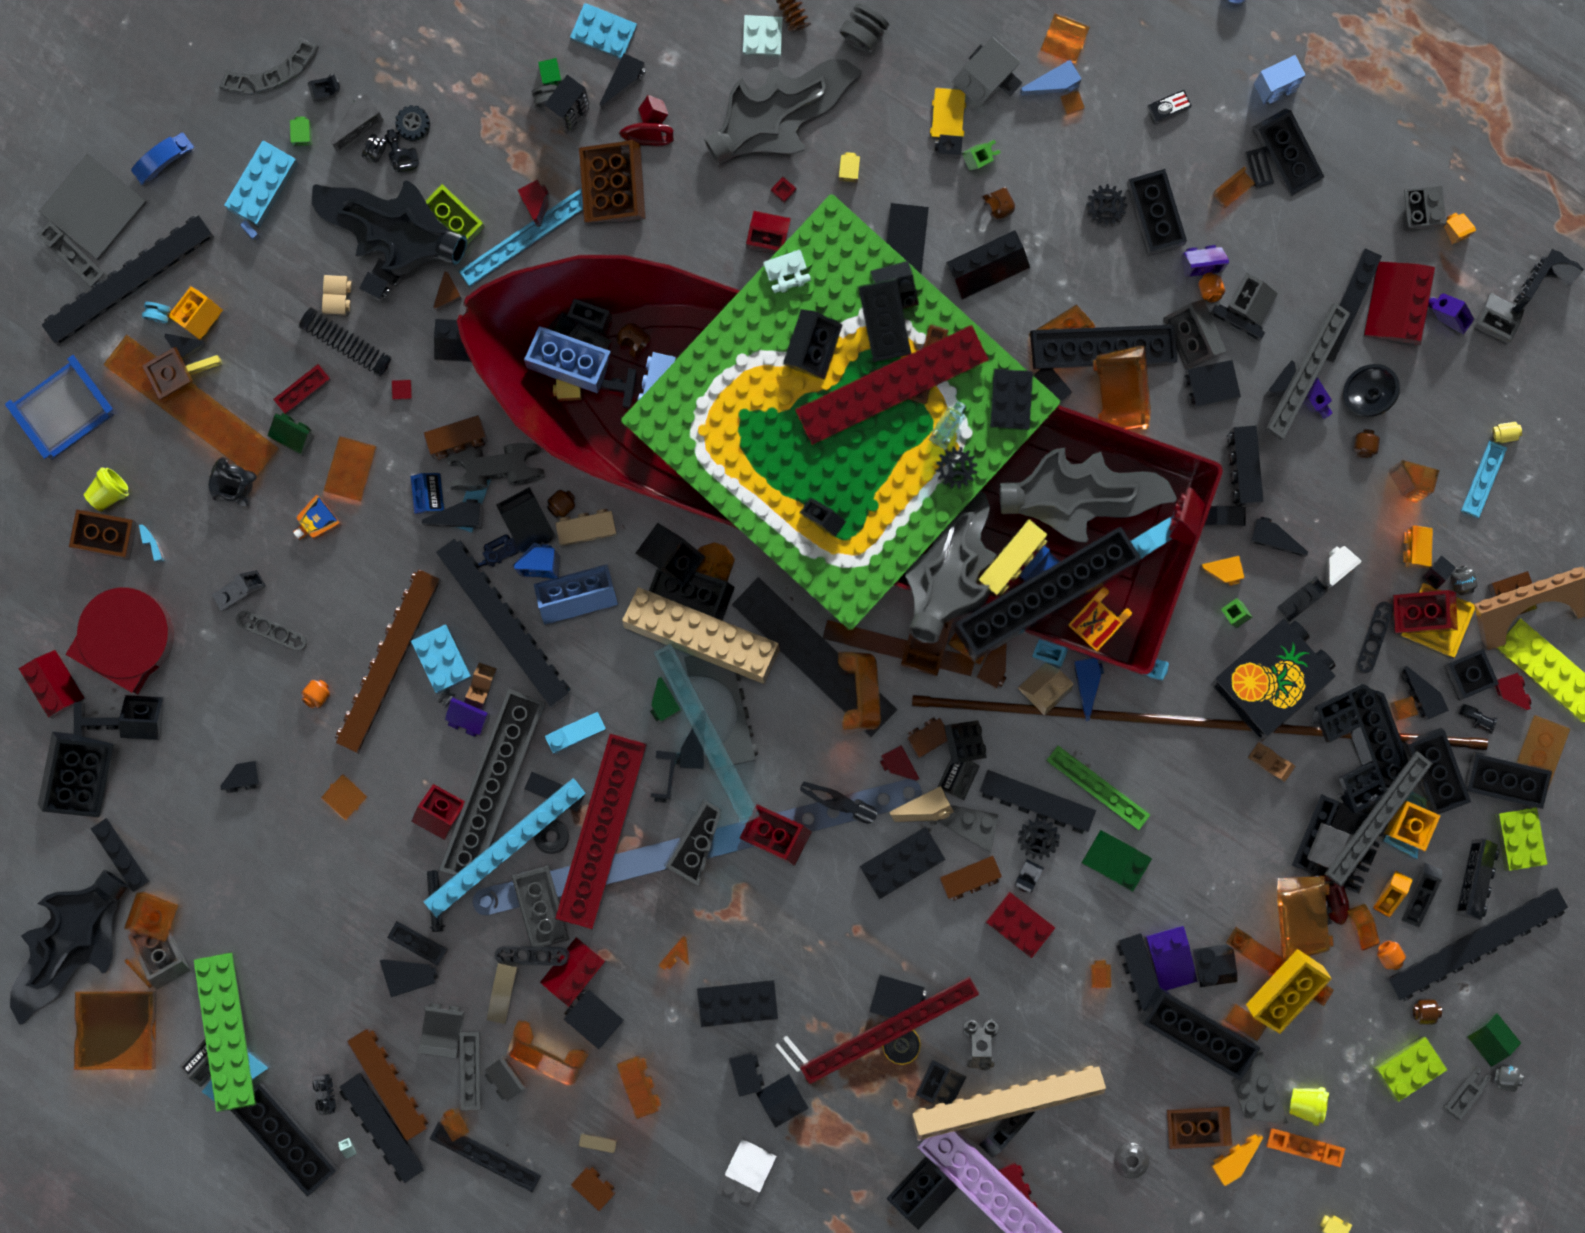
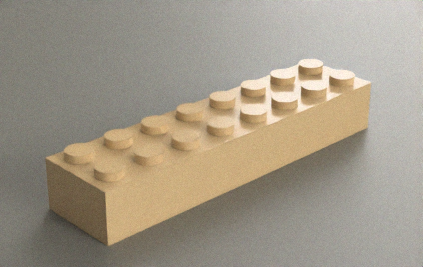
M639 587L622 620L625 629L762 684H765L780 651L779 643Z

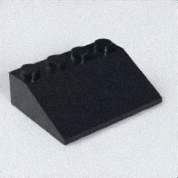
M52 731L38 800V806L41 811L99 818L114 745L71 733Z
M1483 838L1472 840L1456 915L1476 920H1482V917L1486 916V898H1489L1491 894L1489 884L1490 880L1494 878L1496 870L1493 868L1494 861L1498 860L1500 850L1497 849L1498 844Z

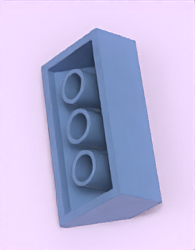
M539 326L524 360L527 369L598 393L606 374L611 352Z
M608 564L534 584L544 625L618 605Z

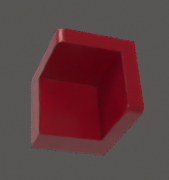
M649 95L646 96L638 108L643 123L662 124L669 115L664 101Z

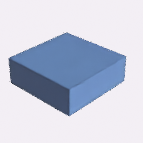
M246 220L240 224L253 241L256 242L260 238Z

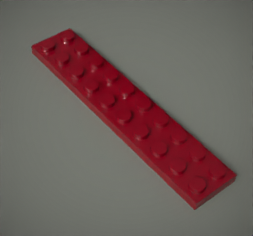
M970 325L795 410L811 444L814 445L989 361L973 326Z
M609 734L555 919L593 930L647 744Z

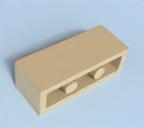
M601 509L597 510V514L594 515L582 513L578 514V518L570 519V517L560 518L559 522L555 523L560 546L563 547L617 535L612 511Z

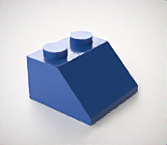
M541 545V547H535L514 565V569L521 577L558 579L560 555L555 548H552L553 546Z

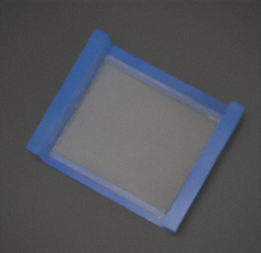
M74 355L67 358L69 361L67 365L16 402L9 400L5 403V406L44 459L50 458L53 460L114 416L111 412L113 408Z

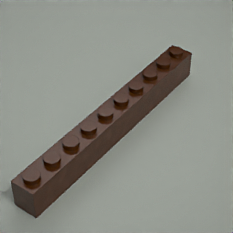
M418 569L417 573L413 572L409 581L412 584L409 590L405 589L401 597L403 603L401 607L397 606L393 614L395 619L392 624L389 623L385 631L387 636L384 642L381 641L376 651L379 653L376 659L373 658L368 666L370 672L368 676L363 677L360 683L362 689L359 694L356 693L351 703L354 705L351 711L346 712L343 719L345 724L342 729H338L335 735L337 744L358 754L441 582L439 578Z

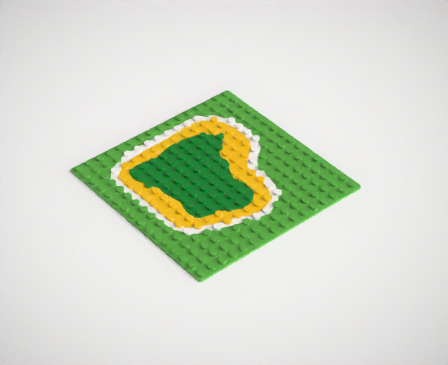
M831 194L769 259L771 260L801 250L807 269L800 271L801 276L809 274L811 281L804 283V286L789 288L787 289L788 291L783 293L782 291L774 293L772 286L779 284L778 280L769 281L763 266L624 415L622 422L846 628L851 630L1060 404V400L1033 376L1030 430L990 428L994 369L1027 370L910 265L919 305L903 309L911 354L923 348L930 324L948 329L947 336L972 325L989 361L931 388L926 405L906 400L812 445L795 409L906 357L902 356L873 362L858 286L873 283L870 271L902 263L906 260L837 197ZM791 274L783 278L784 281L794 279L795 276ZM801 309L817 311L843 324L824 380L795 371L783 365ZM965 406H966V407H967L966 410L964 411L963 415H961L962 411L964 410V408H965ZM953 446L956 451H959L960 447H963L964 453L969 450L968 456H975L972 463L978 464L977 467L973 468V470L977 471V474L971 475L974 481L968 480V486L965 487L964 484H961L960 489L957 488V485L950 489L949 483L944 486V479H937L941 474L935 473V469L940 467L935 464L936 461H941L939 455L945 456V449L952 452ZM954 455L950 456L949 458L959 459L960 456ZM966 460L964 465L965 469L969 472V464ZM943 464L944 473L947 475L948 467ZM952 464L953 472L961 471L959 464L956 466ZM959 476V477H954L952 480H954V481H959V480H962V479H964V478H961V477ZM810 497L834 510L846 521L836 537L826 533L799 513Z

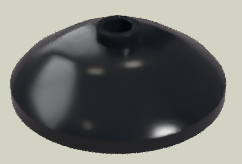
M1369 364L1355 370L1346 380L1343 389L1344 401L1348 408L1357 415L1364 417L1381 415L1396 403L1400 394V382L1395 372L1385 365Z

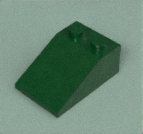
M1100 830L1081 863L1126 890L1133 892L1152 858Z

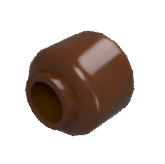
M1364 429L1363 432L1357 433L1354 443V451L1358 453L1357 456L1372 458L1373 455L1378 454L1380 437L1375 435L1374 430Z
M559 489L548 498L547 509L556 518L558 516L563 518L575 508V502L573 501L575 496L569 490L565 492Z
M1421 999L1413 1005V1019L1417 1020L1420 1025H1434L1438 1022V1018H1442V1007L1438 1006L1436 1000Z

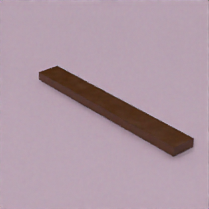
M827 620L823 639L899 659L903 658L907 640L857 627L849 630L842 623ZM945 650L940 669L971 677L975 661L970 656Z

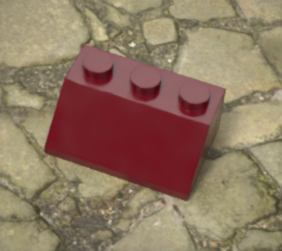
M56 650L41 655L18 668L48 718H55L73 707L74 702H81L85 699Z
M577 937L567 948L570 953L569 961L562 966H552L540 981L544 987L568 1007H570L606 962V960ZM564 955L559 957L560 961L565 958Z

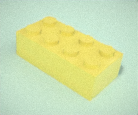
M1028 520L981 576L977 584L990 585V595L994 598L997 595L1001 597L1009 587L1007 584L1009 580L1014 582L1022 572L1020 567L1022 565L1026 567L1034 557L1032 553L1035 550L1039 552L1045 545L1047 534Z

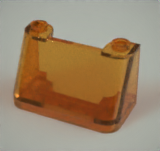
M1135 346L1097 355L1096 360H1093V369L1097 371L1100 378L1102 413L1098 414L1099 420L1127 430L1149 428L1151 404L1145 346Z
M838 652V665L843 670L848 671V674L856 675L858 704L857 710L847 711L843 716V732L875 730L881 722L876 658L870 653Z
M1325 876L1278 878L1277 902L1283 962H1286L1297 949L1307 956H1313L1328 952L1330 947H1334L1333 935H1329L1326 895H1330L1329 883H1325Z
M523 1019L518 1020L508 1044L507 1051L509 1056L563 1084H574L578 1080L591 1053L583 1049L581 1051L575 1049L571 1050L563 1060L532 1045L534 1036L533 1030L529 1026L530 1023Z

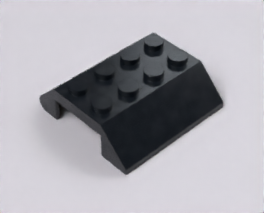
M1321 794L1294 857L1292 866L1315 876L1324 875L1329 868L1307 859L1321 823L1348 834H1355L1369 814L1362 811L1353 813L1347 805ZM1375 841L1372 846L1379 848L1380 844ZM1370 848L1344 882V888L1358 894L1360 893L1362 886L1353 882L1356 880L1364 884L1365 879L1358 875L1355 876V870L1358 868L1363 872H1369L1370 868L1361 865V863L1371 866L1377 850Z

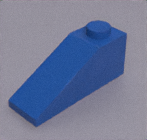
M1096 658L1075 661L1074 663L1086 721H1090L1101 675L1104 674L1103 665L1098 663Z

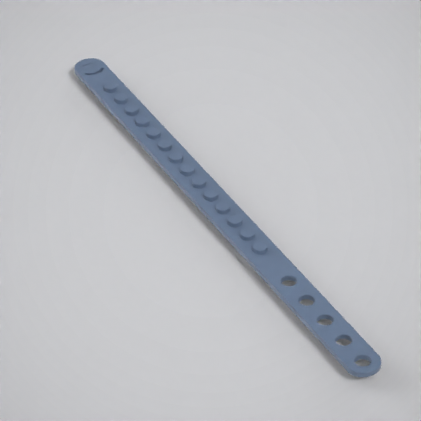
M906 779L845 796L853 800V802L855 800H862L864 803L873 806L877 811V815L890 812L922 796V789L918 782ZM912 787L915 791L914 797L911 799L905 798L903 796L904 788ZM881 793L889 795L890 801L887 805L879 804L878 796ZM819 802L778 812V814L804 825L812 832L855 821V819H852L854 814L839 811L838 817L830 818L827 814L828 808ZM805 813L813 814L814 822L807 825L803 823L802 816ZM748 820L716 828L707 859L754 847L739 839ZM680 838L615 854L606 885L668 869L664 864ZM570 866L551 871L558 897H561L563 894ZM513 881L478 890L473 896V906L476 912L481 915H491L520 907ZM491 891H493L498 898V906L496 909L494 908L496 904V899L490 893Z

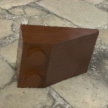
M1230 1107L1167 1110L1170 1149L1232 1146Z

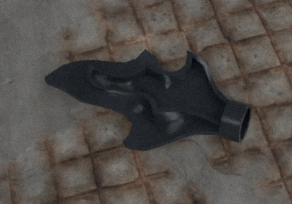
M407 180L403 182L402 189L397 198L390 200L379 198L357 188L326 187L314 184L312 187V206L317 214L327 222L350 231L356 236L358 242L356 257H364L375 251L384 253L386 260L381 269L389 275L399 276L406 274L423 263L435 259H441L456 265L464 256L467 247L466 236L450 231L439 222L430 210L420 190Z
M103 870L91 887L80 891L55 892L45 896L38 903L50 911L51 919L43 927L29 930L21 935L29 946L30 957L10 992V1008L18 1024H24L36 1011L53 1001L61 993L69 978L78 967L90 963L97 967L102 974L108 971L113 959V917L118 901L129 888L124 881L113 873Z

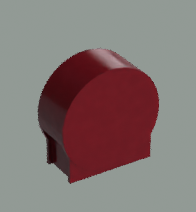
M120 587L109 589L95 596L86 605L78 621L77 635L65 655L129 692L138 695L148 677L165 663L171 653L174 642L173 623L165 607L152 596L133 588Z

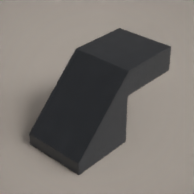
M1211 506L1204 526H1246V507Z

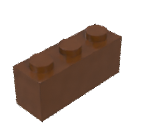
M990 856L942 876L939 879L947 899L952 898L955 901L963 898V893L969 890L971 894L982 890L981 886L988 883V886L999 883L998 878H1001L1002 875L994 856Z

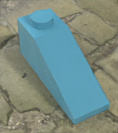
M1175 515L1131 541L1141 559L1172 540V538H1169L1171 530L1168 529L1170 520L1174 519Z
M598 712L546 735L545 738L552 753L556 754L606 728Z

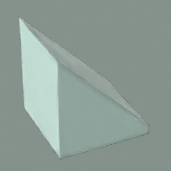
M350 1138L338 1143L345 1159L357 1154Z

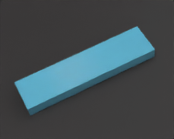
M1488 441L1461 512L1475 518L1480 517L1507 447Z

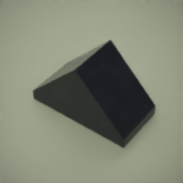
M167 333L164 336L171 348H177L183 361L205 347V343L201 340Z

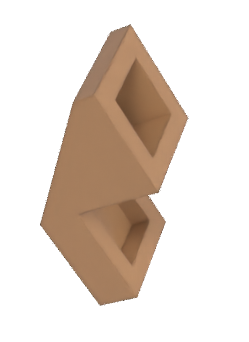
M478 663L464 703L483 708L497 668Z
M1260 742L1257 743L1248 756L1251 761L1283 782L1287 780L1296 767Z

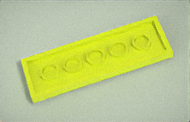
M1520 618L1507 632L1506 644L1496 647V649L1582 723L1585 722V673Z

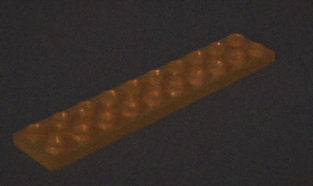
M126 334L103 365L246 471L255 473L258 477L279 448L192 383L164 399H159L142 366L156 358V356Z

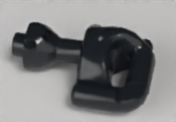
M394 129L387 130V134L384 137L391 146L392 151L389 152L388 157L393 171L405 172L416 169L419 165L416 149H399V133L394 132ZM405 160H411V161H412L411 163L399 165V162H400V161H405Z

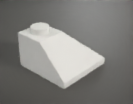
M1337 546L1328 553L1330 557L1326 561L1324 584L1326 589L1332 587L1362 562L1345 546L1340 549Z

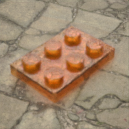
M339 436L324 492L361 502L377 447Z

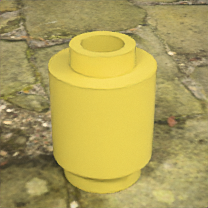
M1516 422L1499 424L1492 429L1494 441L1500 442V444L1518 441L1520 436H1522L1521 425H1517Z

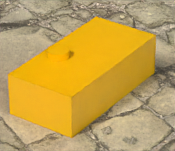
M1297 949L1247 1002L1246 1006L1255 1019L1281 1034L1329 983L1331 977L1323 965Z

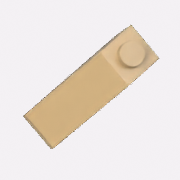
M940 786L889 813L895 822L946 819L954 811Z

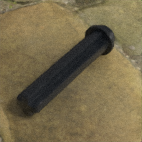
M436 870L427 872L429 896L440 888L438 871ZM430 911V929H432V932L444 931L443 927L445 925H443L442 913L435 917Z

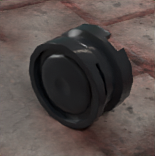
M372 133L365 144V149L362 151V158L371 159V162L374 164L378 163L386 148L387 140L384 138L380 139L376 134Z

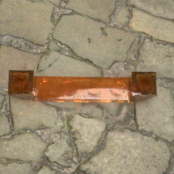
M1237 927L1234 928L1225 942L1239 954L1272 975L1287 961ZM1326 985L1313 998V1001L1324 1006L1334 989Z

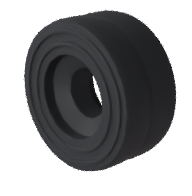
M555 819L534 836L536 846L542 852L548 854L561 852L569 841L568 829L562 822ZM554 831L557 834V839L554 842L547 841V832Z

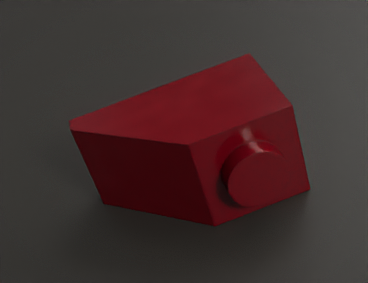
M537 179L517 191L538 228L541 226L549 204L547 198L549 192L544 184L540 185Z
M902 745L881 755L882 760L879 762L884 771L888 770L890 774L914 781L920 779Z

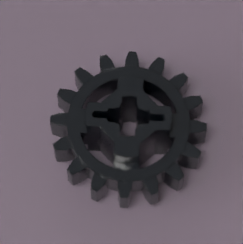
M1106 184L1105 189H1103L1100 185L1098 192L1093 189L1092 194L1094 196L1089 195L1087 198L1091 201L1086 203V207L1090 208L1087 214H1093L1091 220L1098 219V225L1101 222H1104L1106 227L1109 222L1115 225V219L1121 221L1122 217L1120 214H1126V211L1123 209L1127 208L1128 204L1123 202L1127 198L1126 196H1120L1123 192L1122 190L1115 191L1116 186L1109 189V184ZM1108 193L1111 196H1104L1103 194ZM1095 200L1098 203L1097 210H1095L1094 207ZM1117 200L1119 202V211L1115 207ZM1108 202H1111L1110 207H1106L1102 210L1104 203L1107 204Z
M953 446L952 452L945 449V456L940 454L939 458L941 461H936L935 463L937 466H940L935 469V473L941 474L937 479H944L943 485L945 486L949 483L950 489L954 485H957V488L960 489L961 484L967 487L968 480L974 481L971 475L977 474V471L973 470V468L977 467L978 464L972 463L975 456L969 457L970 451L968 450L964 453L963 447L956 451ZM954 455L960 456L959 459H951L949 457ZM966 460L969 464V472L965 469L964 463ZM943 464L948 467L947 475L944 473ZM952 464L955 466L959 464L961 471L953 472ZM959 476H960L961 478H964V479L959 480V481H954V480H952L954 477H959Z
M1037 817L1035 822L1029 819L1028 826L1022 825V830H1019L1018 834L1020 836L1018 843L1021 844V850L1026 849V856L1031 853L1032 859L1037 855L1042 860L1043 855L1049 858L1050 851L1052 853L1056 852L1055 847H1059V841L1057 840L1060 839V834H1056L1058 832L1057 827L1052 828V821L1047 824L1044 818L1042 822H1039ZM1030 831V835H1031V836H1029L1028 839L1026 840V836H1027L1028 832ZM1050 838H1052V841H1051L1050 845L1048 846V845H1047V843H1048L1047 841H1049Z

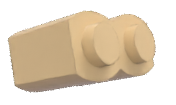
M324 275L323 315L347 316V311L351 309V300H348V292L351 293L352 281H349L347 276Z

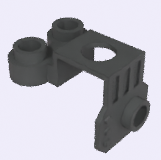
M968 1020L964 1024V1034L971 1037L972 1059L967 1061V1067L979 1068L983 1071L994 1067L995 1061L991 1060V1038L998 1034L999 1029L995 1021H986L983 1027H979V1024L974 1020ZM969 1025H974L975 1028H974V1029H969L968 1026H969ZM993 1025L994 1029L990 1030L988 1026ZM978 1042H985L988 1048L985 1051H979L976 1048V1044Z

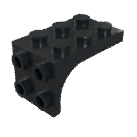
M1552 248L1531 269L1530 277L1526 278L1521 286L1523 289L1521 292H1518L1513 300L1515 305L1512 310L1519 313L1533 298L1545 277H1554L1567 285H1571L1582 274L1583 267L1576 261L1565 257L1560 251Z

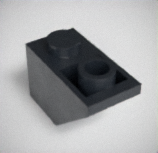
M258 761L236 764L221 784L220 789L226 790V793L238 792V788L245 787V790L257 789V785H261Z

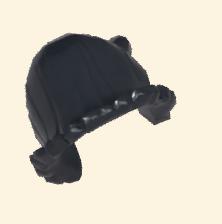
M220 457L213 465L209 477L208 486L212 501H216V498L219 497L225 501L236 502L241 506H248L247 496L252 491L253 481L257 479L256 474L246 471L240 466L228 464V458Z

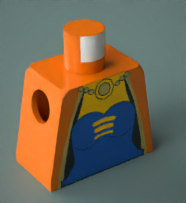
M316 495L296 517L301 525L293 533L299 540L307 534L316 540L340 527L341 523L321 498Z

